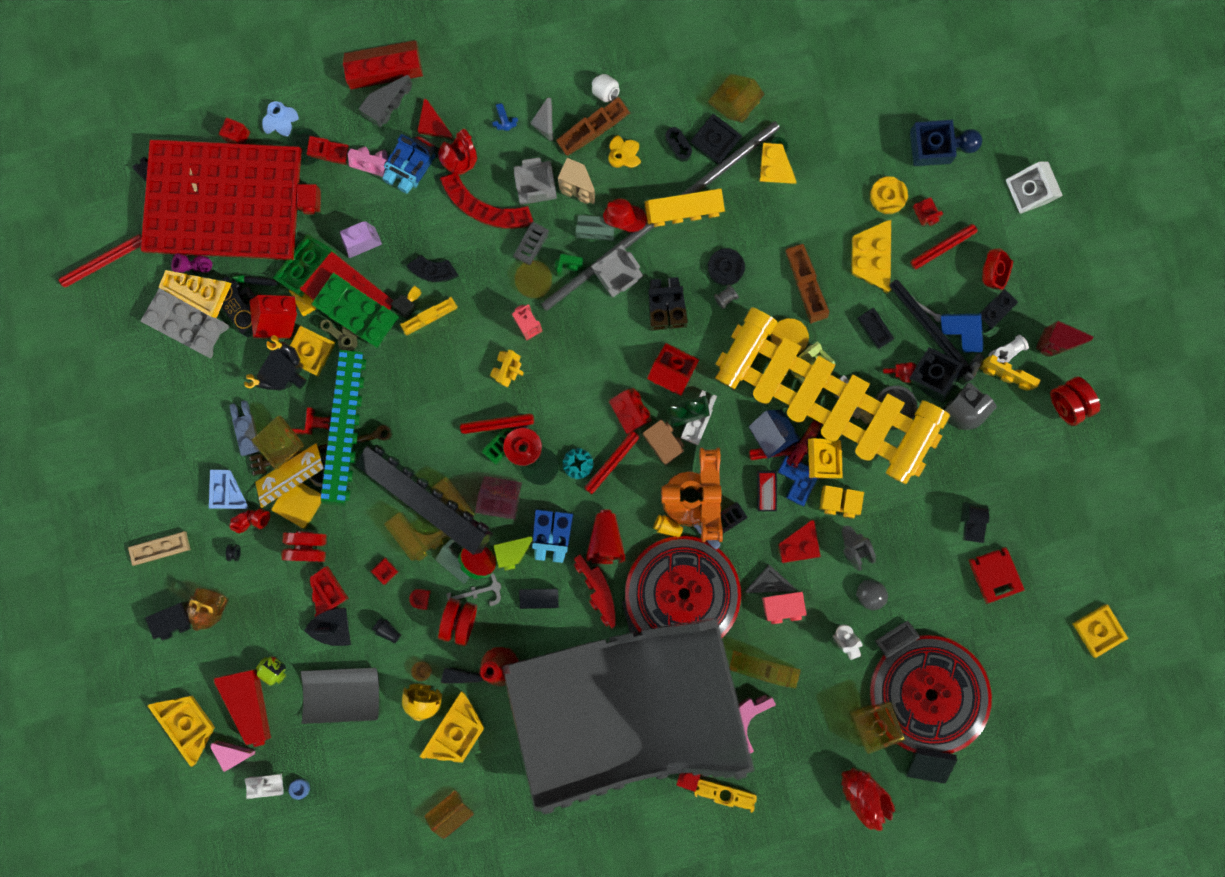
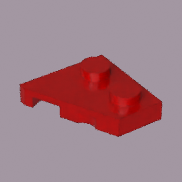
M814 520L809 521L778 544L781 563L821 557Z
M328 566L310 577V584L313 589L312 599L316 607L315 617L327 610L336 608L349 599Z

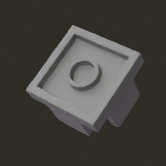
M540 158L522 160V166L514 167L520 205L557 199L551 161L541 162Z
M622 244L590 266L612 298L620 292H624L643 276L639 270L640 265L631 252H627Z

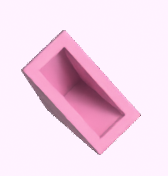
M216 741L211 744V749L224 772L255 754V750L222 741Z

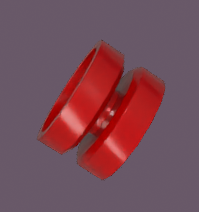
M1079 376L1066 381L1065 385H1059L1050 392V398L1056 412L1071 426L1080 424L1085 420V417H1092L1100 411V402L1094 389Z
M304 531L283 533L282 543L285 545H295V549L282 550L281 560L326 561V552L324 550H314V546L326 545L327 534H314V532Z
M449 598L441 618L438 639L449 642L455 633V644L466 646L475 622L477 604L467 602L461 611V600Z

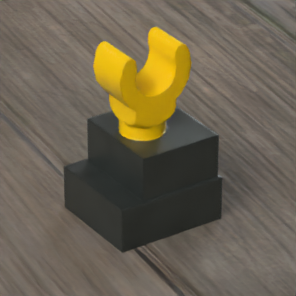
M414 286L407 297L401 294L398 299L391 303L393 309L407 319L416 308L412 302L422 294L421 290Z

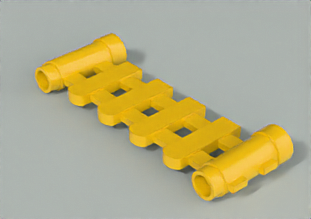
M751 307L744 319V325L738 324L731 335V338L735 340L728 353L722 352L715 363L720 369L715 379L734 390L738 383L744 380L756 387L753 391V396L758 402L768 404L775 397L789 405L787 416L792 421L801 423L805 420L806 416H809L822 423L821 435L826 440L834 442L839 439L840 435H843L858 443L855 453L859 458L869 461L877 454L890 461V466L885 474L905 485L911 476L919 477L926 466L922 460L930 447L934 449L937 447L942 438V435L938 433L940 429L943 430L950 418V414L934 404L922 401L915 412L914 420L900 413L905 404L903 401L887 393L881 403L865 394L870 383L855 375H852L848 384L830 375L835 364L820 356L817 357L813 365L797 357L801 346L785 337L780 346L766 340L778 322L768 314ZM758 352L771 359L764 374L750 367ZM789 369L805 378L797 393L781 384ZM822 388L840 397L832 412L815 403ZM857 407L874 416L866 431L849 422ZM891 426L906 433L898 448L883 441Z

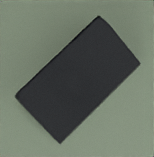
M519 589L520 609L559 608V589Z

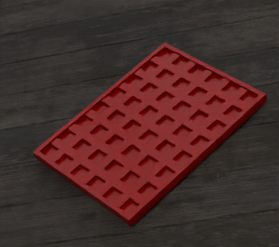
M150 140L141 252L294 260L297 184H299L302 149L292 146ZM192 183L197 185L198 191H194Z

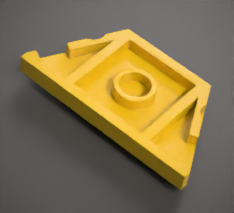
M887 220L852 237L851 275L864 279L872 286L875 285L883 289L885 293L890 292L891 220Z
M461 691L421 753V758L463 763L485 728L465 692Z
M188 696L149 704L148 708L190 767L196 765L215 726L195 698Z

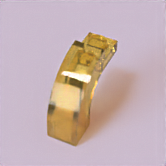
M738 651L733 652L729 667L731 671L795 689L801 669L771 662Z

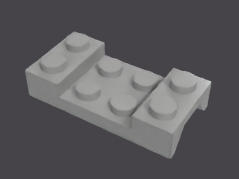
M160 288L141 319L142 323L209 358L213 356V347L220 334L229 328L228 324L203 313Z

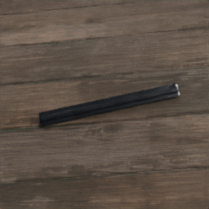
M896 279L890 283L889 288L947 356L963 363V370L966 369L969 365L968 362L899 280Z

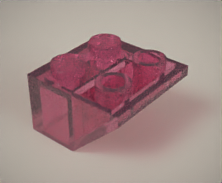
M484 476L478 494L475 513L516 520L522 482Z

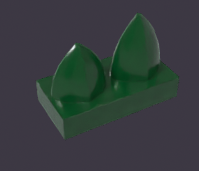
M701 396L678 405H671L669 414L671 415L672 425L676 427L710 416L707 398Z

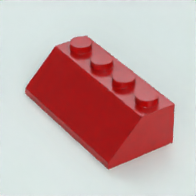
M417 40L344 53L343 67L345 79L350 89L390 83L406 75L410 79L423 77Z

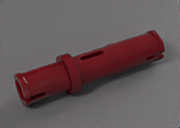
M816 420L812 421L799 443L794 445V451L786 460L788 465L791 466L793 463V468L798 467L803 456L808 454V439L816 438L823 427L822 423Z

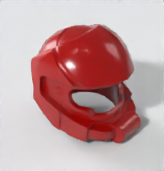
M462 129L456 134L453 143L449 144L444 141L438 150V158L442 165L448 171L458 175L473 169L477 161L476 150L471 141L472 137L466 129Z

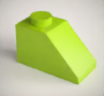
M533 537L494 545L498 567L504 568V571L515 569V565L521 562L533 543Z

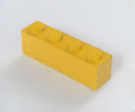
M722 189L645 201L648 224H654V227L664 226L667 221H672V224L683 223L685 218H690V221L701 220L703 215H708V218L719 217V213L725 212Z

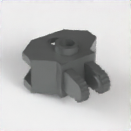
M849 525L844 526L842 529L845 549L843 553L847 560H850L857 571L862 570L861 559L863 557H866L871 564L875 563L876 555L870 540L861 533L857 535L853 527Z

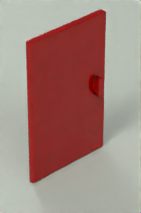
M333 252L326 257L305 284L300 287L301 291L315 300L330 276L335 273L389 310L392 308L391 303L394 301Z

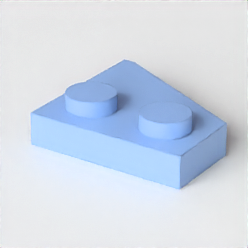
M210 470L209 509H248V504L231 470Z

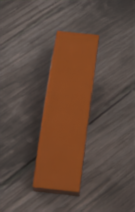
M618 96L605 108L601 107L590 117L583 118L556 141L568 156L599 137L631 112Z

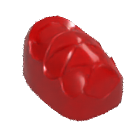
M995 248L987 253L982 281L986 287L1002 290L1008 282L1013 260L1003 249Z

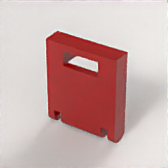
M1006 547L1001 548V552L998 549L976 557L978 565L973 558L969 559L970 567L986 604L1025 591ZM1008 584L1010 592L998 596L995 595L994 588Z

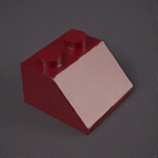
M1056 321L1044 328L1036 349L1040 350L1041 354L1051 357L1092 341L1094 336Z

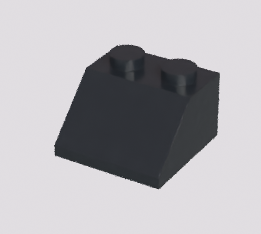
M928 347L909 379L927 396L944 403L961 376L964 364Z

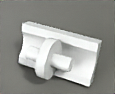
M840 625L836 629V635L832 636L834 642L844 653H847L850 660L860 657L859 647L863 646L861 640L854 634L849 625Z
M282 774L245 778L247 799L284 794Z

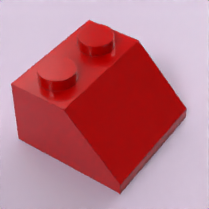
M257 295L250 300L253 338H271L273 335L279 339L291 338L297 316L295 296Z
M665 343L647 379L681 396L699 359Z

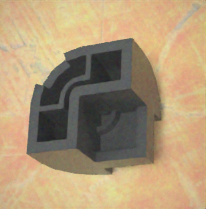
M968 382L957 396L945 405L943 410L950 414L948 422L959 430H972L982 425L997 406L988 394L984 395Z

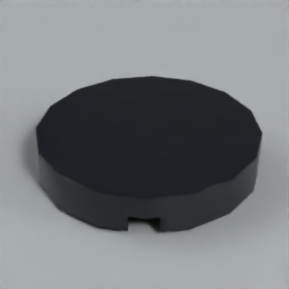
M722 248L710 257L708 274L716 284L731 286L738 283L743 277L745 261L736 250Z

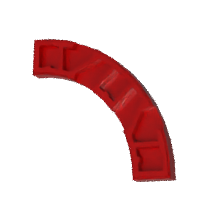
M452 173L440 177L442 185L453 203L466 215L480 223L497 228L516 229L528 227L534 222L528 206L514 209L496 208L475 198L464 186L458 174Z

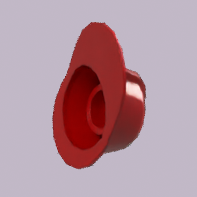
M619 198L609 202L608 207L603 213V219L607 225L629 232L639 231L647 223L646 213L642 209L631 205L625 199Z

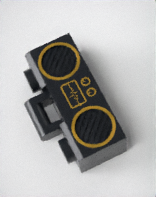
M225 277L221 281L232 284L223 302L222 309L241 334L248 338L253 334L250 303L247 304L243 297L247 296L251 300L256 296L249 287L240 291L242 287L236 279L231 280L229 277Z

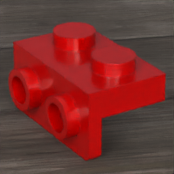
M634 388L625 390L609 400L626 434L652 421L649 410L643 405L639 392Z

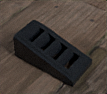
M735 502L721 512V518L727 526L725 528L722 526L723 534L748 518L738 502ZM732 509H735L740 518L738 520L731 511ZM724 514H729V516L733 520L732 524H730V522Z
M447 666L444 668L441 683H479L484 679L478 673Z

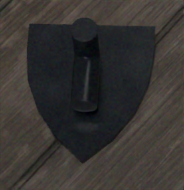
M346 608L327 610L312 619L304 629L309 636L321 643L331 646L351 645Z

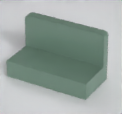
M579 215L576 225V238L613 241L615 227L607 225L603 217Z
M451 539L443 546L436 557V561L465 584L470 577L461 570L460 562L458 563L459 553L464 547Z

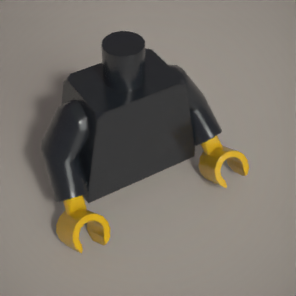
M271 336V340L275 343L267 341V348L272 351L256 375L258 379H255L252 374H248L246 378L253 381L250 383L244 382V386L253 388L256 385L257 388L281 391L295 385L301 389L307 380L299 375L303 369V364L300 362L296 349L284 342H279L277 336Z

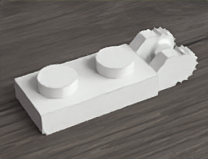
M702 390L699 397L705 396L706 391ZM716 395L711 396L709 400L708 407L710 416L713 411L712 407L717 398ZM710 416L687 423L681 439L698 446Z

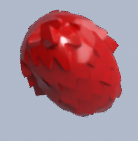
M852 768L842 772L843 779L841 785L843 786V793L846 795V800H849L852 811L867 828L882 831V823H885L884 817L891 821L893 819L892 813L895 812L891 796L865 770Z

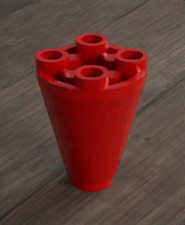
M494 647L483 656L480 675L492 685L505 686L502 666L518 662L519 660L512 649Z

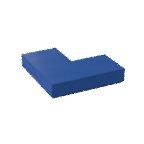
M942 314L941 325L944 335L961 334L963 352L983 351L981 314Z
M785 455L777 473L794 481L786 499L804 507L818 478H809V466L801 462L797 468H793V463L791 466L788 465L786 460L790 456Z

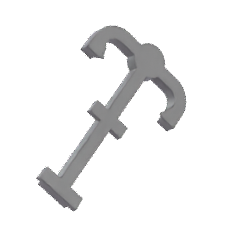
M493 573L491 575L493 581L491 586L479 590L472 587L471 592L453 597L451 593H447L448 600L449 598L461 599L473 595L475 599L478 598L477 594L493 590L497 596L495 601H489L490 606H493L501 600V584L497 582L496 576Z

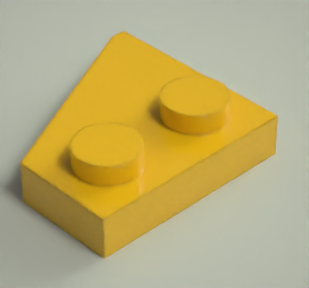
M763 143L759 182L796 184V178L782 144Z

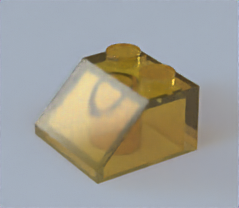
M730 74L708 103L730 120L742 123L747 119L754 107L759 104L765 94L755 79Z
M890 701L869 705L850 712L863 749L867 754L905 740Z

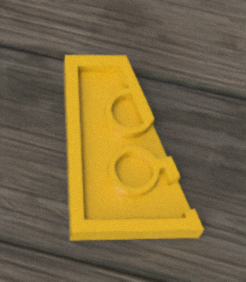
M994 355L984 359L979 369L983 370L984 374L999 376L1002 381L1016 383L1023 390L1030 391L1035 389L1040 383V379L1023 370L1014 371L1011 367L1012 365L1007 362H997L998 357Z

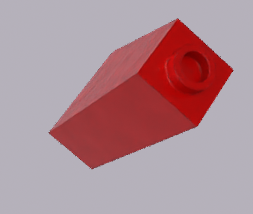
M253 669L214 678V683L245 744H253V747L264 745L265 741L271 738L261 681L257 677V670Z

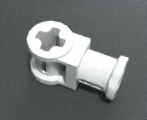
M1017 335L1015 340L1009 344L991 351L988 357L994 355L998 357L997 362L1008 363L1017 353L1022 350L1026 351L1029 348L1028 342L1021 335Z

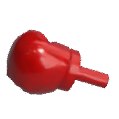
M914 362L896 364V368L883 369V373H896V378L900 377L902 382L910 383L911 380L909 378L917 365Z

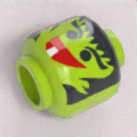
M274 656L264 657L256 667L257 677L269 686L274 685L276 682L280 684L287 675L284 673L286 665Z

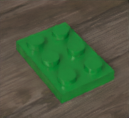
M307 234L294 250V260H287L273 279L302 298L305 293L300 290V287L305 284L331 252L335 254L336 252Z

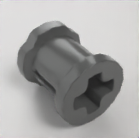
M730 285L726 286L727 289L720 294L713 296L716 303L722 309L726 308L725 305L732 300L739 298L734 288Z

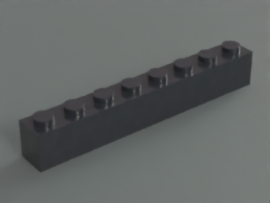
M379 445L366 446L355 466L473 555L482 553L494 534L488 530L489 527L486 524L477 522L473 519L474 516L471 513L461 510L455 501L445 498L442 491L433 489L429 486L427 480L417 477L411 468L402 466L399 463V459L386 454L383 447Z

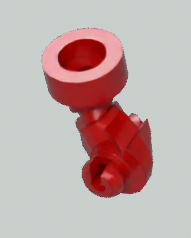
M262 508L257 511L247 510L231 519L230 529L236 533H242L248 529L250 524L258 529H263L270 520V512Z

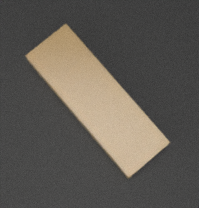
M186 531L128 547L132 566L191 550Z

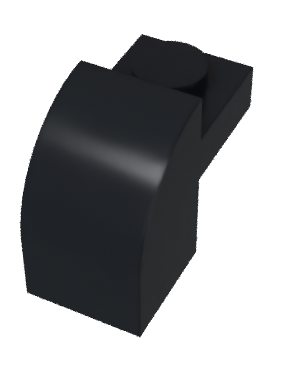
M970 502L963 503L960 522H965L964 541L984 543L986 524L989 523V509L987 505Z

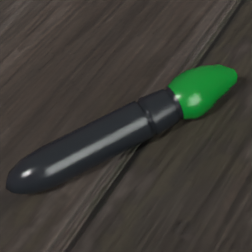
M245 275L232 277L238 283L276 286L279 284L270 278Z

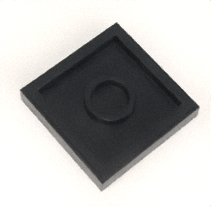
M712 114L692 138L690 144L719 165L740 141L742 135L715 114Z
M917 748L906 770V777L946 784L957 763V755Z

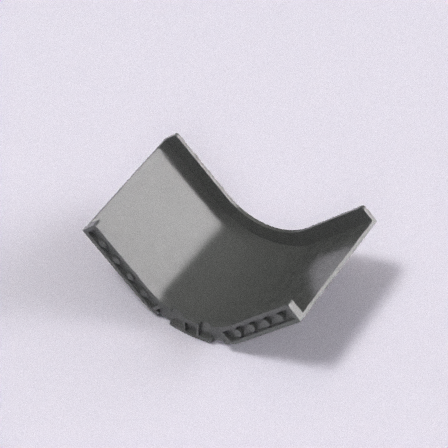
M717 618L670 624L654 629L641 630L640 633L635 631L609 637V642H606V639L593 641L502 666L534 811L548 814L554 812V808L558 806L561 808L569 807L573 801H587L591 795L601 796L607 794L609 789H622L625 787V784L652 777L663 779L668 777L669 774L692 773L693 775L702 774L703 776L713 775V777L723 776L724 778L734 777L735 779H742L747 777V773L754 771Z

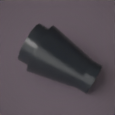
M382 617L371 629L375 632V635L394 644L402 635L387 618L383 619Z

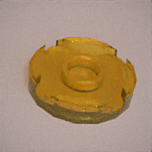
M533 261L530 266L523 263L516 271L515 284L523 296L539 298L550 290L552 275L549 268L542 262Z

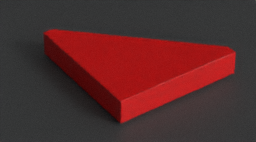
M424 99L418 133L452 139L451 132L428 100Z

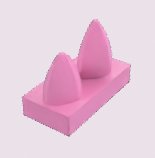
M366 146L357 150L350 149L348 153L349 167L383 177L386 171L384 165L388 161L387 152L384 149L375 155H370Z

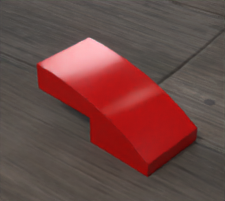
M309 137L308 156L346 165L349 145L329 142V139Z

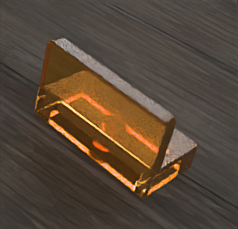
M455 790L424 816L430 829L442 839H445L472 817L474 813L464 804L460 794Z

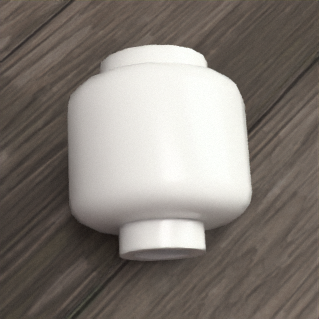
M601 74L593 79L592 93L603 102L613 101L619 95V83L609 75Z

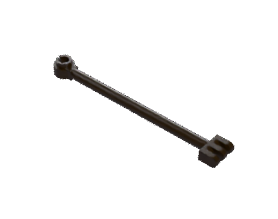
M381 425L376 431L359 435L357 444L374 439L387 441L392 436L391 429L388 426ZM384 430L389 432L386 437L382 436ZM328 443L317 446L319 453L327 452ZM304 450L264 459L263 454L250 456L249 461L257 460L258 462L251 464V469L259 467V470L253 471L252 475L267 473V466L287 462Z

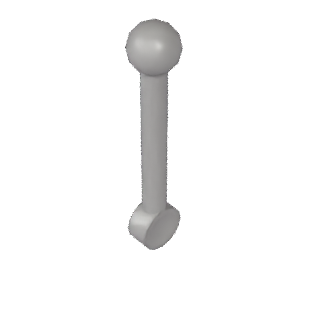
M917 302L925 312L934 317L935 321H941V314H935Z

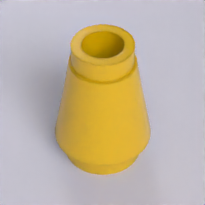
M658 515L653 526L657 533L680 537L683 531L682 526L666 515Z

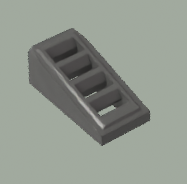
M532 222L513 257L530 266L546 241L549 230ZM527 244L531 246L532 248H534V250L526 247L525 245ZM522 250L529 253L530 257L521 253Z

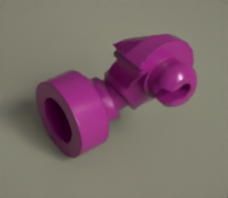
M176 254L172 259L171 268L173 272L178 273L190 272V270L207 273L211 270L213 264L206 256L197 255L196 258L189 261L187 256Z

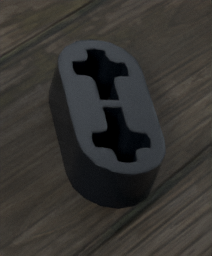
M669 128L666 132V143L679 161H688L692 155L690 144L679 128ZM672 133L673 135H678V143H676L674 138L670 139ZM680 146L684 151L687 150L686 156L684 154L680 155Z

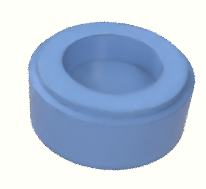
M303 778L294 780L289 786L290 796L297 800L306 797L310 791L308 781Z

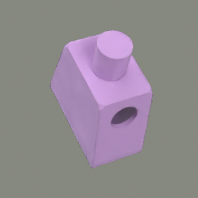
M366 221L340 232L349 258L382 245L376 228Z

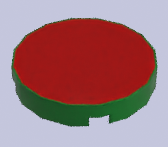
M487 547L484 548L482 553L475 555L465 548L459 553L458 563L460 562L461 570L473 579L489 578L496 569V557Z

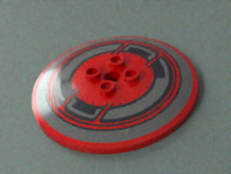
M675 536L652 544L638 556L627 576L625 602L628 615L639 633L641 630L654 629L670 624L717 618L721 637L723 638L737 618L741 603V587L733 564L719 548L714 549L708 541L702 542L700 538ZM682 588H686L689 591V597L685 600L681 599L678 595L679 590Z
M922 635L919 639L892 656L886 658L883 655L874 670L870 685L872 710L878 724L890 739L899 746L914 753L917 748L952 754L967 747L984 729L992 706L990 682L979 660L961 644L940 636ZM933 689L936 691L937 698L934 701L926 698L927 690Z

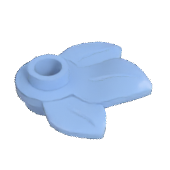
M274 101L268 105L267 115L262 121L263 129L266 134L276 130L282 136L287 137L292 131L291 122L297 121L299 117L292 107H285L281 102ZM280 109L279 113L274 114L275 110Z

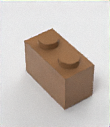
M661 419L643 432L642 435L665 466L684 452V444L679 437L675 439L671 433L673 431L672 427L668 422L664 423Z

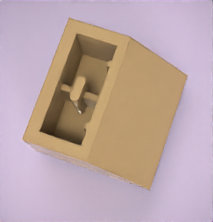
M567 158L558 177L561 193L568 197L573 195L582 203L594 204L595 190L585 165Z

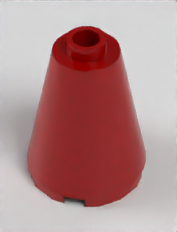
M601 510L600 513L596 514L586 556L587 561L591 559V563L613 564L614 560H618V563L625 561V553L616 514L612 513L611 510Z

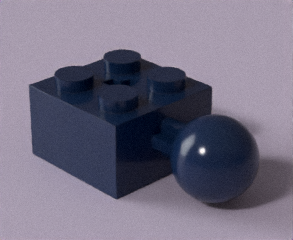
M953 120L915 122L910 130L913 166L951 164L957 157L956 148H959L964 153H974L982 145V136L975 129H967L955 137Z

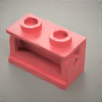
M529 304L518 306L514 310L515 312L512 313L526 341L543 331L540 322L534 318Z
M803 592L762 597L765 617H767L765 620L771 621V624L783 623L782 619L790 618V621L802 620V616L807 615Z

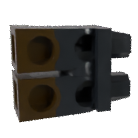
M678 277L669 278V287L664 288L661 287V279L651 280L648 291L651 331L668 329L667 309L669 312L670 329L687 328L688 321L683 286H680Z

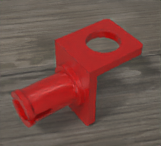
M307 407L305 430L286 428V432L312 435L313 428L330 429L331 417L314 416L315 410Z

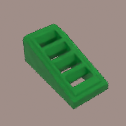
M512 427L504 428L481 451L495 465L505 457L504 450L501 452L495 445L498 443L503 447L504 443L500 439L502 437L505 439L506 433L514 430ZM492 448L499 454L497 457L490 452Z

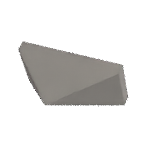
M551 98L546 99L530 123L549 141H553Z

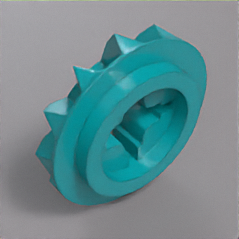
M577 448L566 453L563 459V469L568 476L574 479H581L588 476L592 471L593 459L589 452ZM574 456H576L579 459V461L586 460L585 462H583V464H581V471H579V469L576 466L570 467V465L575 463Z

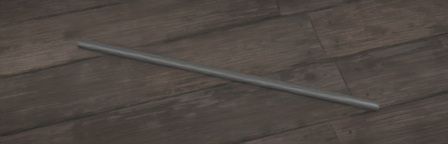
M775 121L681 195L700 192L780 129L779 125ZM647 221L643 229L629 234L594 263L621 244L626 250L654 228V224H648ZM590 266L541 303L545 311H548L595 273Z

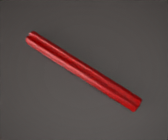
M138 234L63 275L58 279L63 287H68L141 246L142 235Z

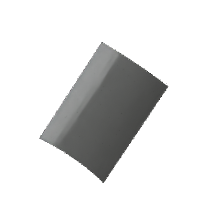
M377 668L300 671L303 684V715L301 724L378 720L379 682Z

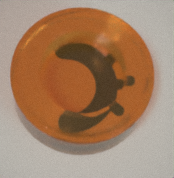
M425 661L417 662L411 670L412 677L417 681L427 680L432 673L431 666Z

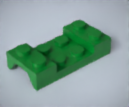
M335 273L330 276L311 304L376 349L379 348L385 336L399 319L398 315L380 305Z

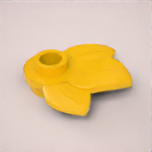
M620 136L612 139L609 145L611 152L609 153L608 160L613 167L619 168L624 165L633 168L641 163V160L636 156L639 150V143L637 141L627 140L624 142Z

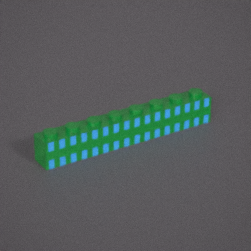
M339 351L321 493L322 504L346 506V501H350L351 489H348V483L353 480V470H350L351 463H355L356 452L352 450L353 444H357L358 439L355 426L360 423V414H357L358 407L362 406V395H359L360 388H364L365 377H362V370H366L367 359H364L363 352Z

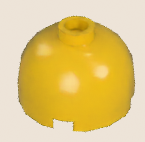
M411 684L409 689L405 687L402 695L403 710L417 721L433 717L441 705L442 693L440 690L436 689V692L429 690L431 686L426 684Z

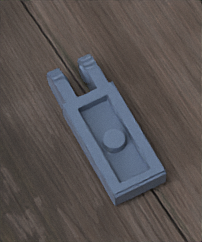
M245 400L241 402L245 416L239 417L237 406L235 404L230 405L241 456L262 451L254 418L251 415L248 402Z

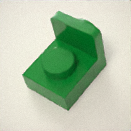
M560 254V259H556L554 270H557V275L562 277L564 266L571 271L582 270L583 258Z

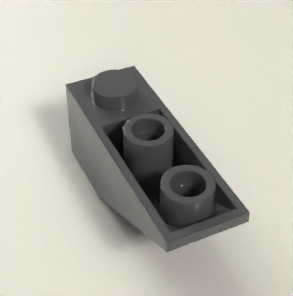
M406 75L370 93L359 108L362 116L380 128L383 124H386L390 119L392 111L400 106L403 96L410 92L412 88L410 77Z

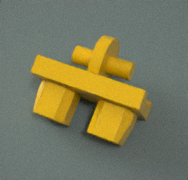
M510 349L508 352L500 351L497 360L503 363L501 369L494 367L490 376L501 385L509 387L511 380L515 381L517 375L523 376L524 374L523 371L519 370L522 364L519 362L521 356Z

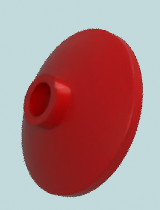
M518 428L506 436L503 449L505 456L510 462L519 466H526L539 458L542 451V443L539 436L533 430ZM522 445L526 446V450L520 451L519 447Z

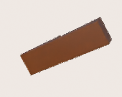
M804 244L786 249L785 252L810 324L828 318L829 309L817 283V275Z

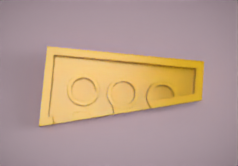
M165 270L159 288L203 313L217 318L232 283Z

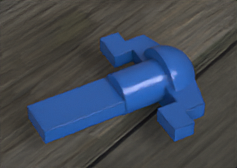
M496 104L502 124L496 121L492 122L493 127L496 126L497 130L509 131L517 125L518 118H512V122H510L503 104Z

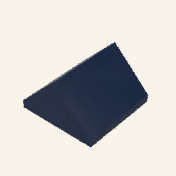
M782 409L766 410L749 426L751 433L767 459L794 446L801 440Z

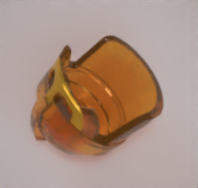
M197 588L194 596H190L186 611L193 630H206L219 622L229 598L211 590Z

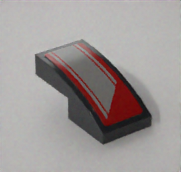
M422 137L413 138L412 141L415 148L429 157L434 153V156L438 158V147Z
M757 470V511H777V471Z

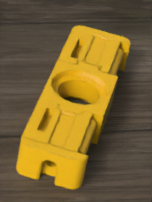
M449 297V299L440 304L432 306L414 318L401 323L400 326L405 335H409L456 310L458 307L453 298Z
M699 778L696 792H694L695 797L698 794V796L713 799L718 804L732 808L737 806L747 810L750 809V813L754 811V804L757 801L756 794L702 778ZM723 790L730 791L731 797L729 800L724 801L720 798V793Z

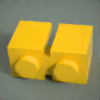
M823 486L819 509L824 510V514L836 515V512L843 513V517L855 519V516L861 515L864 492Z

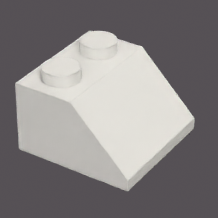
M1037 162L1006 179L1020 214L1048 204L1063 196L1049 162Z

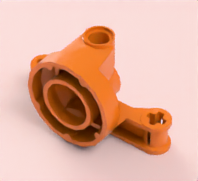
M700 448V473L684 472L671 478L667 484L661 487V502L668 517L677 524L688 527L701 524L702 542L706 540L722 542L723 529L720 509L722 492L719 474L720 448L715 450ZM687 488L695 489L701 494V501L698 500L694 503H689L685 500L680 501V491Z

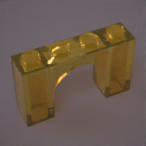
M445 477L432 487L444 493L443 496L448 500L455 501L461 510L467 511L473 516L476 515L448 477ZM401 512L384 523L411 561L418 560L419 562L428 555L427 551L431 548L435 550L443 544L442 540L448 536L441 530L431 535L419 533Z

